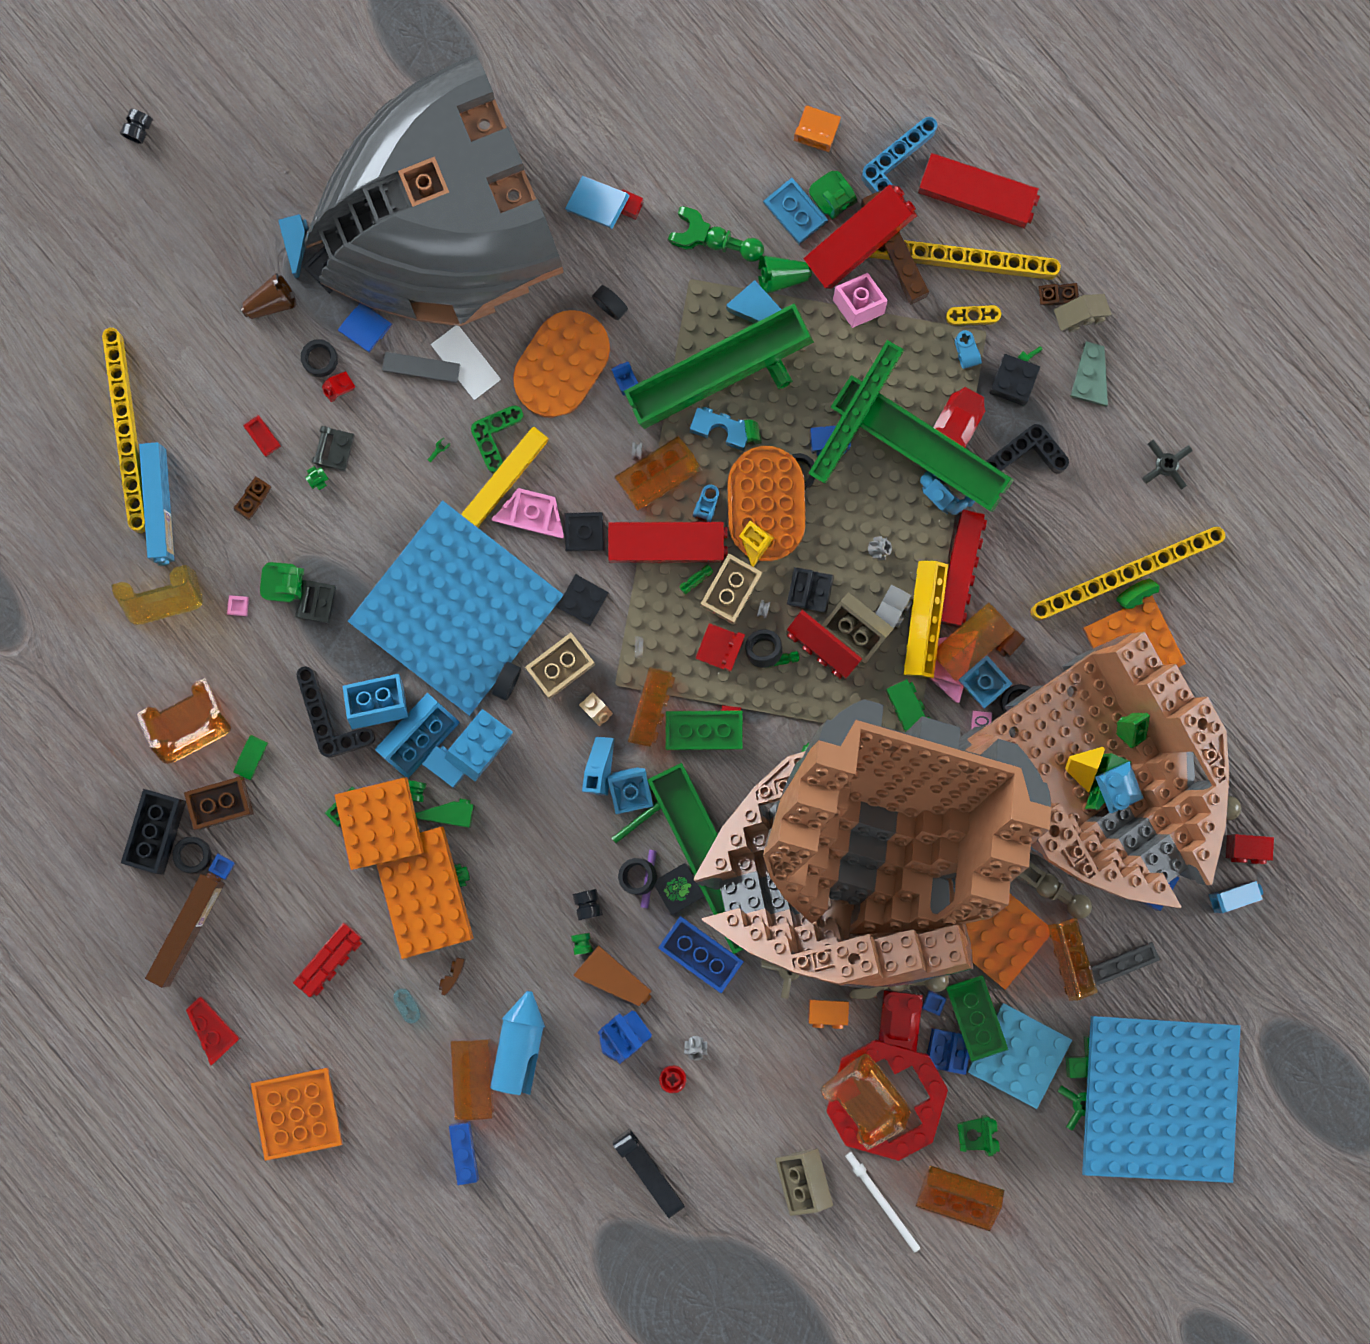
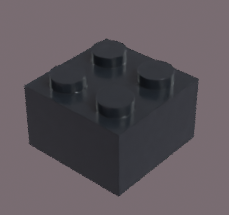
M1004 354L989 394L1025 406L1041 366Z

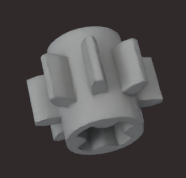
M882 536L874 537V541L869 542L870 544L868 545L870 556L873 559H878V561L886 560V556L890 555L892 551L891 543L887 538H882Z
M700 1036L690 1037L689 1041H685L684 1054L688 1055L691 1060H701L703 1055H707V1041L703 1042V1038Z

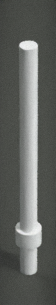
M852 1152L848 1153L845 1157L854 1168L853 1171L856 1176H860L914 1253L917 1252L920 1246L866 1173L867 1169L862 1163L858 1162Z

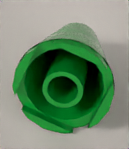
M765 255L760 257L758 263V270L761 269V276H758L759 285L767 294L807 282L809 277L812 276L811 268L806 262Z

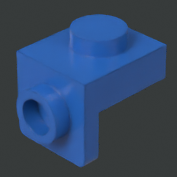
M629 362L612 368L615 381L623 396L625 395L624 390L638 384Z

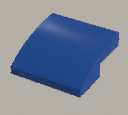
M360 303L342 323L338 332L370 353L378 340L384 337L392 323Z
M932 1028L927 1054H929L935 1067L939 1070L966 1075L969 1054L962 1034Z

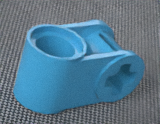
M967 330L959 332L955 338V346L961 367L966 369L982 364L981 355L973 334ZM962 336L964 337V339H968L966 344L964 342H960Z
M707 485L703 488L692 517H699L707 520V522L712 521L719 499V490L716 486ZM707 490H714L716 496L713 499H708L705 496Z

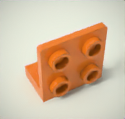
M805 106L799 126L794 134V141L829 152L841 117Z

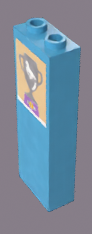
M159 442L139 444L147 558L157 563L158 566L169 565V562L175 561L166 448Z

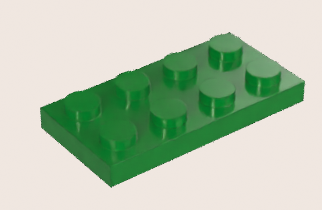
M666 711V750L743 749V711Z
M983 975L946 987L971 1062L1009 1050Z

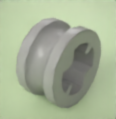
M633 442L631 459L638 458L641 460L642 443L637 445Z
M761 600L757 617L762 615L766 619L770 602L764 603V600Z

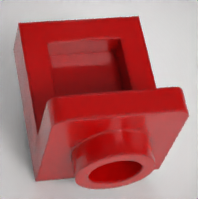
M346 371L327 378L322 385L323 393L330 402L335 401L340 395L353 391L355 388Z

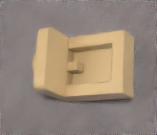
M593 692L579 704L598 726H601L613 714Z

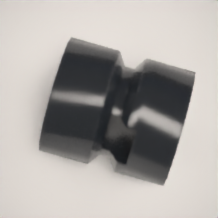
M130 109L126 117L128 123L123 124L120 134L130 141L143 144L147 135L145 130L150 128L153 119L139 110Z
M597 889L572 894L575 905L579 906L577 909L578 921L603 915L600 904L596 903L599 900Z

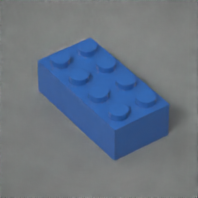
M681 916L658 947V949L720 993L724 991L744 962Z

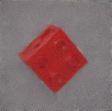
M709 623L696 659L731 672L745 634L740 632L734 633Z

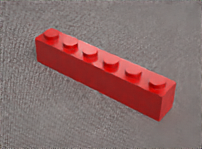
M962 510L960 512L947 573L941 624L959 628L962 623L965 624L967 612H964L965 605H969L971 594L968 592L969 587H973L975 575H972L973 568H977L979 557L976 554L978 549L981 550L983 538H980L981 531L986 529L987 520L984 519L985 514L969 510Z

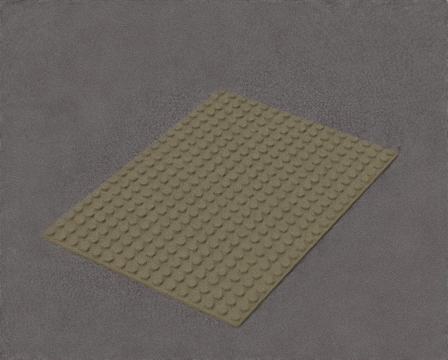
M694 279L689 281L674 365L755 324L726 310V305L745 288ZM769 293L768 295L781 309L795 303L814 343L781 359L793 382L785 388L778 389L765 367L665 418L662 425L645 522H707L705 519L692 516L703 488L707 485H714L719 490V499L711 522H724V527H727V539H724V546L728 547V554L751 566L748 556L732 540L728 519V476L734 462L744 452L754 447L773 446L783 449L791 455L796 453L808 455L815 462L818 456L812 454L810 428L836 426L842 415L832 409L831 405L851 375L861 381L864 380L887 340L904 349V352L880 393L934 427L952 393L964 387L977 392L981 364L963 369L955 346V338L963 330L970 331L974 336L982 360L986 332L886 313L852 328L835 304ZM962 336L960 342H964L966 344L968 339H964V337ZM697 407L700 409L707 407L713 410L712 413L718 415L720 413L731 416L730 419L735 421L740 419L758 422L762 443L754 445V441L747 442L744 451L726 445L728 434L721 427L712 429L708 439L690 433V427ZM859 427L850 442V450L842 455L826 484L815 479L811 487L805 490L806 527L803 538L797 548L784 558L774 561L759 560L754 568L762 572V576L734 625L700 606L723 563H637L615 683L619 687L724 706L741 707V709L824 723L827 719L832 720L847 707L865 699L884 705L881 726L905 733L885 690L908 679L909 683L913 682L917 692L914 694L917 700L921 699L922 703L924 701L927 678L904 675L913 602L908 611L904 610L901 614V617L904 619L899 628L894 627L893 631H891L866 664L861 660L846 680L843 678L839 680L831 673L833 670L830 667L826 666L825 668L817 662L818 658L813 653L811 655L807 654L802 649V644L798 641L796 643L791 641L787 637L788 633L786 630L801 610L823 625L848 592L874 613L877 612L891 585L912 595L910 600L913 601L918 561H938L947 564L955 515L942 512L923 493L920 479L927 471L926 469ZM797 461L806 481L809 478L808 473L810 469L806 463ZM944 482L959 497V491ZM711 489L707 490L705 496L708 499H713L716 496V492ZM882 536V538H887L891 543L892 551L890 555L886 556V560L878 561V559H873L870 556L868 545L870 544L869 542L874 541V537ZM708 564L713 569V573L709 577L706 576L705 580L695 588L692 587L691 591L687 594H684L679 586L687 582V579L696 572L701 571V568ZM794 567L834 575L827 613L787 605ZM761 600H764V603L770 602L766 619L762 615L757 617ZM709 623L734 633L740 632L745 634L731 672L696 659ZM767 629L779 636L782 643V654L798 651L800 660L794 663L791 661L789 664L760 668L749 662L745 643L753 632ZM760 641L753 646V653L760 657L771 655L775 651V645L770 641Z

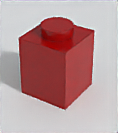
M622 189L623 192L628 193L630 196L621 214L636 220L644 204L643 198Z

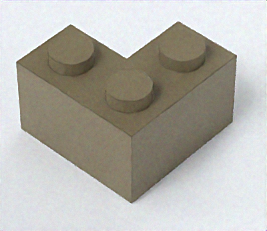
M1105 294L1083 295L1054 309L1060 330H1069V333L1079 330L1083 324L1095 323L1096 325L1106 321V317L1112 315Z

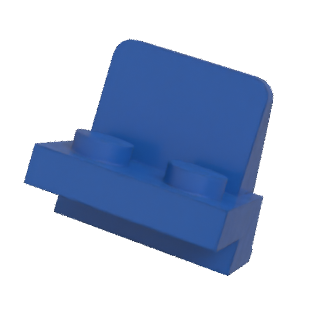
M631 1011L623 1017L619 1013L597 1032L600 1036L602 1053L614 1061H618L619 1064L632 1056L642 1044L652 1037L651 1032L635 1011Z

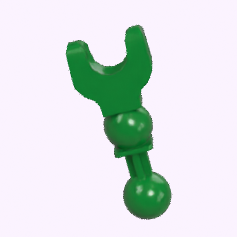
M684 206L679 207L678 215L680 219L690 224L688 230L684 233L672 232L667 239L671 245L684 250L692 249L698 245H707L712 250L722 249L723 252L730 248L739 251L748 262H756L764 254V245L759 239L748 238L742 241L731 237V231L728 230L726 232L725 229L718 226L711 228L709 223L704 222L698 210Z

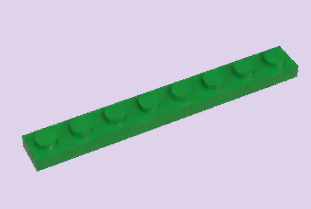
M889 340L885 342L809 471V475L826 484L902 356L904 349Z

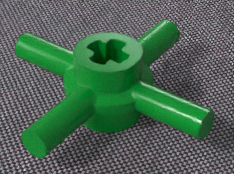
M1061 1085L1057 1092L1073 1101L1072 1105L1075 1113L1066 1128L1073 1131L1081 1116H1085L1086 1107L1081 1109L1082 1105L1080 1103L1081 1101H1086L1087 1092H1081L1076 1095Z

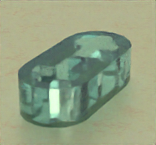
M407 989L397 990L393 995V1000L403 1019L407 1023L417 1022L421 1017V1012L413 996ZM400 992L402 994H407V997L405 998L407 1002L406 1006L403 1001H398L397 999L400 996ZM409 1006L411 1011H416L417 1014L414 1020L407 1018L409 1012L406 1007Z

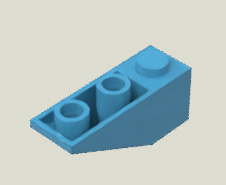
M595 738L584 771L582 792L608 796L609 783L607 776L611 774L615 738Z

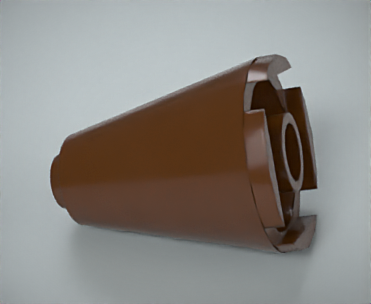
M276 273L242 302L243 307H241V310L245 317L254 319L293 309L297 304L295 297L291 298L290 296L292 290L282 275L278 276V273Z

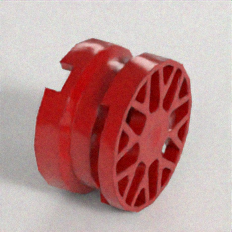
M676 1065L665 1067L659 1077L662 1089L668 1093L680 1092L686 1084L684 1070Z

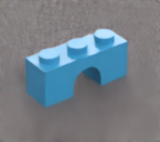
M697 407L690 427V433L708 439L712 429L721 427L728 434L726 445L744 451L747 443L744 420L738 419V421L730 419L731 416L720 413L718 415L712 413L713 410L707 407H702V409Z

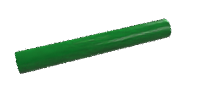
M657 802L653 804L652 807L648 808L612 837L613 841L618 843L660 810V805Z

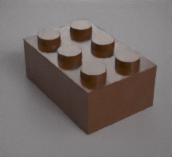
M239 776L184 792L194 830H202L254 815L244 777Z

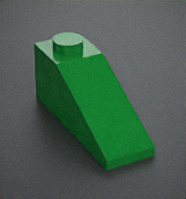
M1112 753L1103 754L1095 776L1124 763L1130 762L1131 764V761ZM1096 778L1094 779L1085 807L1087 810H1099L1105 803Z
M459 799V802L453 801L415 814L416 819L471 828L475 805L470 804L471 800Z

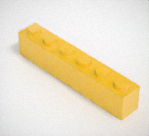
M918 561L904 675L916 678H934L948 564L938 561Z

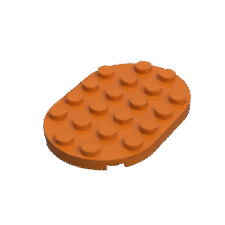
M576 310L562 311L554 314L542 324L517 362L513 377L516 394L520 402L529 411L542 417L554 418L567 415L580 406L604 370L609 359L610 343L603 325L590 314Z
M759 446L744 452L734 462L728 476L729 531L735 545L745 555H747V552L739 535L749 521L774 537L759 559L760 561H774L786 557L797 548L805 532V480L803 471L791 454L777 447Z

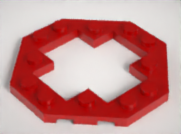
M875 1039L841 1058L826 1112L845 1146L900 1161L933 1143L948 1088L929 1054L915 1052L908 1048L887 1044ZM886 1058L894 1074L913 1066L930 1097L914 1106V1110L922 1124L890 1142L887 1140L880 1125L862 1134L844 1103L861 1094L852 1076Z

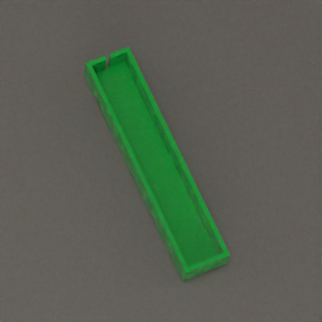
M793 303L624 390L630 406L633 408L632 410L639 425L646 429L814 343L798 308Z
M851 375L831 405V408L843 415L862 381ZM881 393L878 394L860 425L864 430L991 512L995 510L1002 497L1000 494H1005L1014 481L1007 474Z
M680 763L647 779L695 876L718 834L683 764ZM699 885L713 914L725 912L721 889L716 890L705 885ZM725 937L733 954L743 950Z

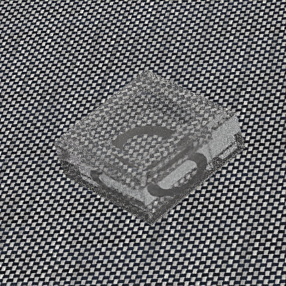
M635 636V657L642 658L643 638Z

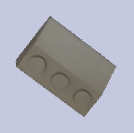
M818 1148L775 1158L790 1216L816 1213L833 1206Z

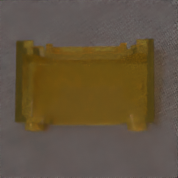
M188 565L176 567L171 571V585L135 594L132 586L126 582L111 585L114 597L128 621L135 625L196 610L203 602L196 571Z

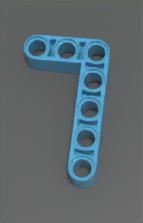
M925 117L863 168L862 181L872 193L878 192L879 186L887 187L889 184L893 185L885 175L935 135L937 121L933 117ZM930 125L933 130L927 131L923 126ZM914 136L918 139V142L913 143L909 138ZM901 148L904 151V153L897 154L895 152V149ZM887 160L890 164L883 166L880 161ZM866 172H873L875 177H867Z

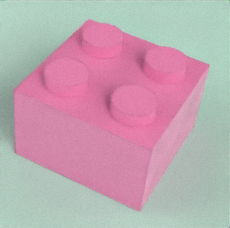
M868 273L836 286L833 296L834 303L852 328L885 314L888 301Z

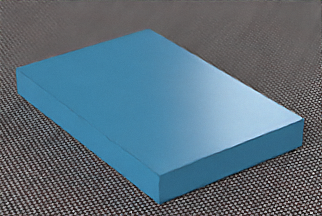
M582 176L565 209L570 213L613 229L630 195Z
M793 178L789 179L763 201L765 206L799 245L828 222L826 216Z

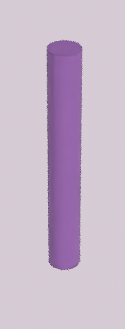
M649 850L648 861L655 866L657 851ZM646 870V874H645L644 885L646 884V882H647V880H648L647 870ZM651 891L642 895L641 907L648 908Z

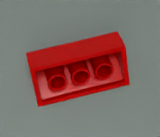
M801 610L786 630L788 633L787 637L794 643L798 641L802 644V649L807 654L811 655L813 653L818 658L817 662L825 668L826 666L830 667L833 670L831 673L839 680L841 678L846 680L862 660L860 656L803 610Z

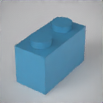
M436 746L423 765L455 788L465 774L445 759L448 751L447 748Z

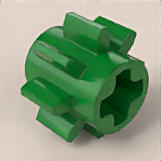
M313 466L307 470L309 475L305 478L312 489L317 487L321 490L327 486L325 481L329 478L321 467L316 469Z
M461 864L454 865L460 887L467 886L466 881L470 880L467 866L462 867Z

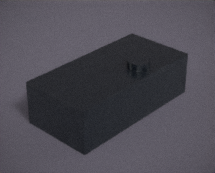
M143 789L121 864L164 875L186 800Z

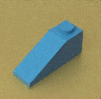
M300 214L278 220L291 271L295 278H299L306 247L304 240L307 235L306 231L309 230L307 220H303Z

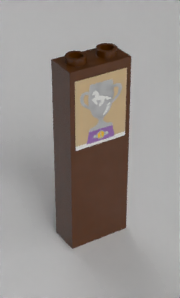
M214 873L200 874L147 973L146 980L161 988L171 986L225 885L221 881V877Z

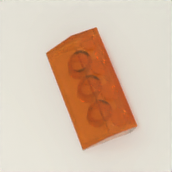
M677 436L614 477L629 501L638 511L656 498L661 497L667 491L677 487L689 477L694 476L701 468L693 453Z
M988 602L938 646L936 660L957 681L1015 630Z
M654 666L649 667L628 742L651 747L652 743L656 744L659 732H656L658 724L662 725L664 714L661 711L663 706L667 707L670 698L667 695L668 688L673 687L675 677L672 676L673 672Z
M1077 918L1049 924V936L1053 941L1054 954L1058 959L1059 972L1063 977L1064 989L1069 1001H1078L1098 993Z
M490 1038L451 1041L455 1120L492 1119L494 1117L493 1089L490 1088L492 1081Z
M930 1165L924 1177L915 1207L990 1231L1002 1209L1005 1190Z

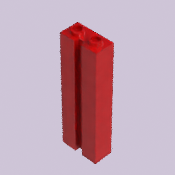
M934 153L930 155L918 190L919 194L1024 229L1027 223L1031 224L1034 213L1031 212L1032 208L1037 206L1040 195H1037L1039 188Z
M889 184L803 258L825 288L832 289L918 216L915 213V206L910 201L906 202L903 195L905 193L898 185Z
M608 522L609 563H724V558L728 556V547L724 546V539H727V527H724V522Z

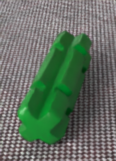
M708 564L701 568V571L696 572L687 579V582L679 586L684 594H687L691 591L692 587L695 588L705 580L706 576L709 577L713 573V569Z
M798 651L782 654L780 660L774 666L789 664L791 661L792 663L798 662L800 660Z

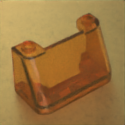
M206 678L198 680L191 687L193 695L159 712L156 708L148 707L137 713L151 750L165 764L173 763L231 731V725Z
M863 1054L823 1084L820 1090L826 1100L830 1102L838 1100L859 1126L857 1139L867 1150L897 1135L906 1128L910 1117L908 1104L868 1054Z

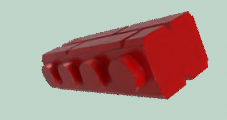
M343 923L293 981V984L311 998L314 995L317 997L324 990L322 985L327 980L330 982L336 976L337 972L335 970L338 966L343 967L350 959L348 957L349 953L352 950L356 952L362 945L361 939L363 937L347 923Z

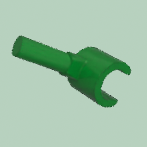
M1040 346L1029 354L1023 351L1018 356V359L1028 362L1043 349Z
M444 438L436 443L435 451L427 459L430 463L440 452L449 448L450 443L445 447L442 446L441 442Z

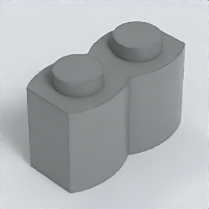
M891 585L875 614L891 627L899 628L904 619L901 617V614L904 610L908 611L913 602L910 600L912 595Z

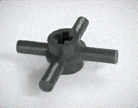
M1154 439L1150 441L1148 446L1157 457L1156 468L1142 477L1143 482L1147 484L1161 474L1163 476H1171L1181 490L1185 488L1187 484L1177 472L1179 468L1178 461L1193 451L1192 448L1188 445L1173 455L1163 453ZM1169 462L1171 465L1166 468L1164 464Z

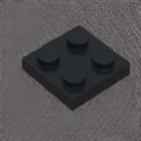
M575 574L557 608L591 626L609 592Z

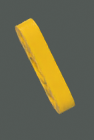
M994 305L952 307L946 314L947 323L954 326L995 324L1001 318V310ZM982 310H984V314H989L991 310L994 314H997L994 319H991V316H985L984 320H981ZM963 311H965V321H963V317H958L956 321L950 318L953 312H956L957 316H961ZM976 311L979 318L975 321L970 320L968 313Z

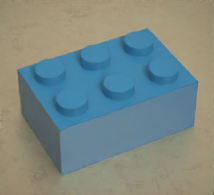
M399 674L342 686L347 720L352 730L409 718L404 685Z
M482 709L448 749L445 759L476 781L510 740L513 731Z

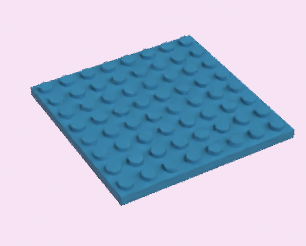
M442 500L348 622L470 716L496 683L504 665L514 660L563 597V594Z
M1091 1016L1082 1175L1233 1183L1241 1025Z

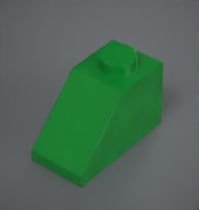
M1131 713L1126 717H1122L1117 722L1116 735L1131 749L1147 738L1150 715L1148 713Z

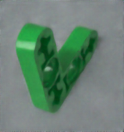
M514 405L475 421L471 426V432L486 467L492 473H495L503 463L492 434L522 421L523 411L518 406ZM513 410L516 413L520 412L517 419H514V417L508 418L509 423L506 424L503 414L506 413L508 417L512 415L511 411ZM499 417L503 420L500 427L492 425L494 418ZM478 425H480L481 428L485 427V429H483L484 436L486 437L487 435H489V438L482 439L479 432L475 433ZM483 443H492V450L489 452L483 451ZM496 452L497 455L493 456L496 462L500 461L498 468L490 467L492 461L490 457L486 459L485 456H491Z

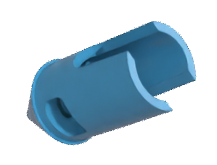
M526 991L502 1018L503 1024L490 1086L493 1090L521 1095V1092L531 1094L543 1028L545 1027L533 992Z

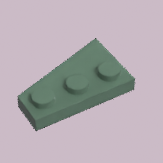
M1085 342L1070 397L1105 407L1108 406L1104 346Z

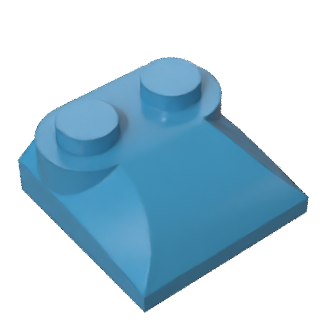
M987 655L958 680L983 709L1012 685L1011 681Z
M1130 762L1095 776L1109 813L1126 809L1129 805L1144 798Z
M636 767L614 772L607 776L616 814L653 806L645 768Z

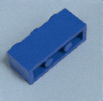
M470 1121L451 1124L449 1132L457 1185L478 1182L479 1176Z

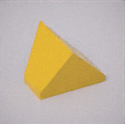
M749 521L739 537L742 538L752 567L759 561L774 537Z
M1104 747L1069 756L1066 771L1088 793L1104 754Z

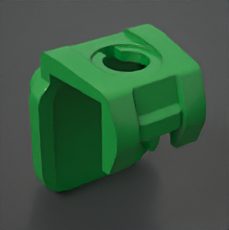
M839 171L828 172L809 188V194L822 213L829 215L832 220L858 202L852 187Z
M267 563L261 573V596L268 601L292 602L294 599L301 600L304 568H297L295 565L287 563Z
M981 1115V1118L957 1124L960 1151L984 1150L985 1155L988 1157H992L996 1152H1000L999 1141L996 1138H992V1134L998 1131L997 1122L994 1118ZM972 1129L981 1132V1136L974 1141L967 1138L968 1131Z

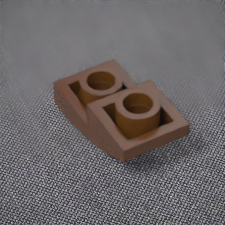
M1078 284L1039 286L1040 305H1063L1078 298Z
M255 476L244 490V495L234 506V511L250 521L272 487Z
M458 957L456 961H452L450 972L453 973V976L445 975L444 979L441 978L439 990H442L441 995H447L455 986L462 973L466 959Z

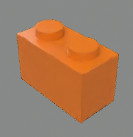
M809 999L808 1023L812 1024L813 1028H824V1024L832 1025L833 1029H843L844 1025L848 1026V1001Z

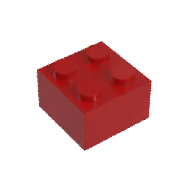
M1241 834L1227 835L1225 858H1230L1231 862L1247 863V860H1250V864L1262 865L1267 864V861H1273L1274 837Z

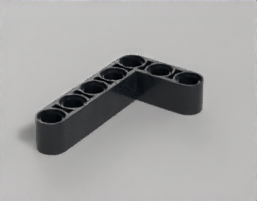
M1040 424L1030 426L986 460L989 464L1003 471L1030 449L1034 448L1050 470L1056 474L1064 472L1069 465V459ZM1037 430L1040 433V437L1034 438L1031 435V431ZM1016 442H1023L1025 444V449H1018L1016 446ZM1043 445H1049L1052 448V452L1046 453L1043 450ZM1008 453L1010 461H1004L1001 458V454ZM1055 460L1063 461L1064 467L1058 468L1055 465Z
M306 666L298 669L296 673L297 681L319 752L325 757L333 758L372 745L375 741V734L368 728L357 729L335 737L315 671ZM305 671H310V679L304 681L302 674ZM311 689H315L317 693L313 699H309L307 695ZM320 707L322 709L321 716L314 717V709ZM326 725L328 731L325 735L321 736L319 728ZM364 732H369L370 739L367 742H362L361 735ZM345 738L352 740L349 748H344L343 746ZM331 743L333 751L330 754H326L324 748L327 744Z
M630 1128L613 1140L612 1144L622 1158L625 1157L669 1219L685 1208L681 1199Z

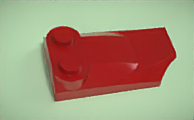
M967 387L952 393L934 428L966 448L986 412L984 397Z
M884 990L878 1040L917 1052L923 995Z

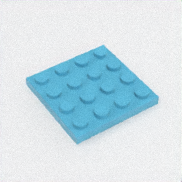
M1002 1003L996 1015L1009 1050L972 1062L967 1072L1037 1109L1072 1039Z

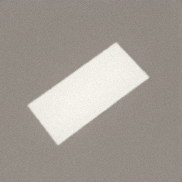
M455 325L431 344L443 361L460 364L458 380L474 400L501 380L459 326Z

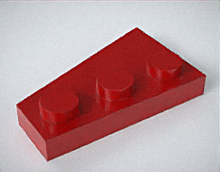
M202 996L186 1009L193 1028L201 1041V1046L208 1057L209 1064L212 1066L241 1038Z

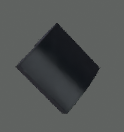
M794 567L787 605L827 613L834 575Z

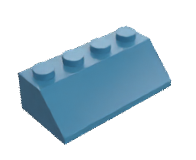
M428 692L408 713L409 718L402 719L375 748L386 761L407 778L417 770L433 749L439 746L460 723Z

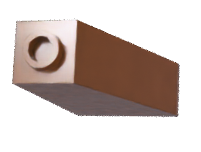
M600 945L573 975L586 983L637 1006H640L641 1003L646 1005L652 998L650 995L652 990Z

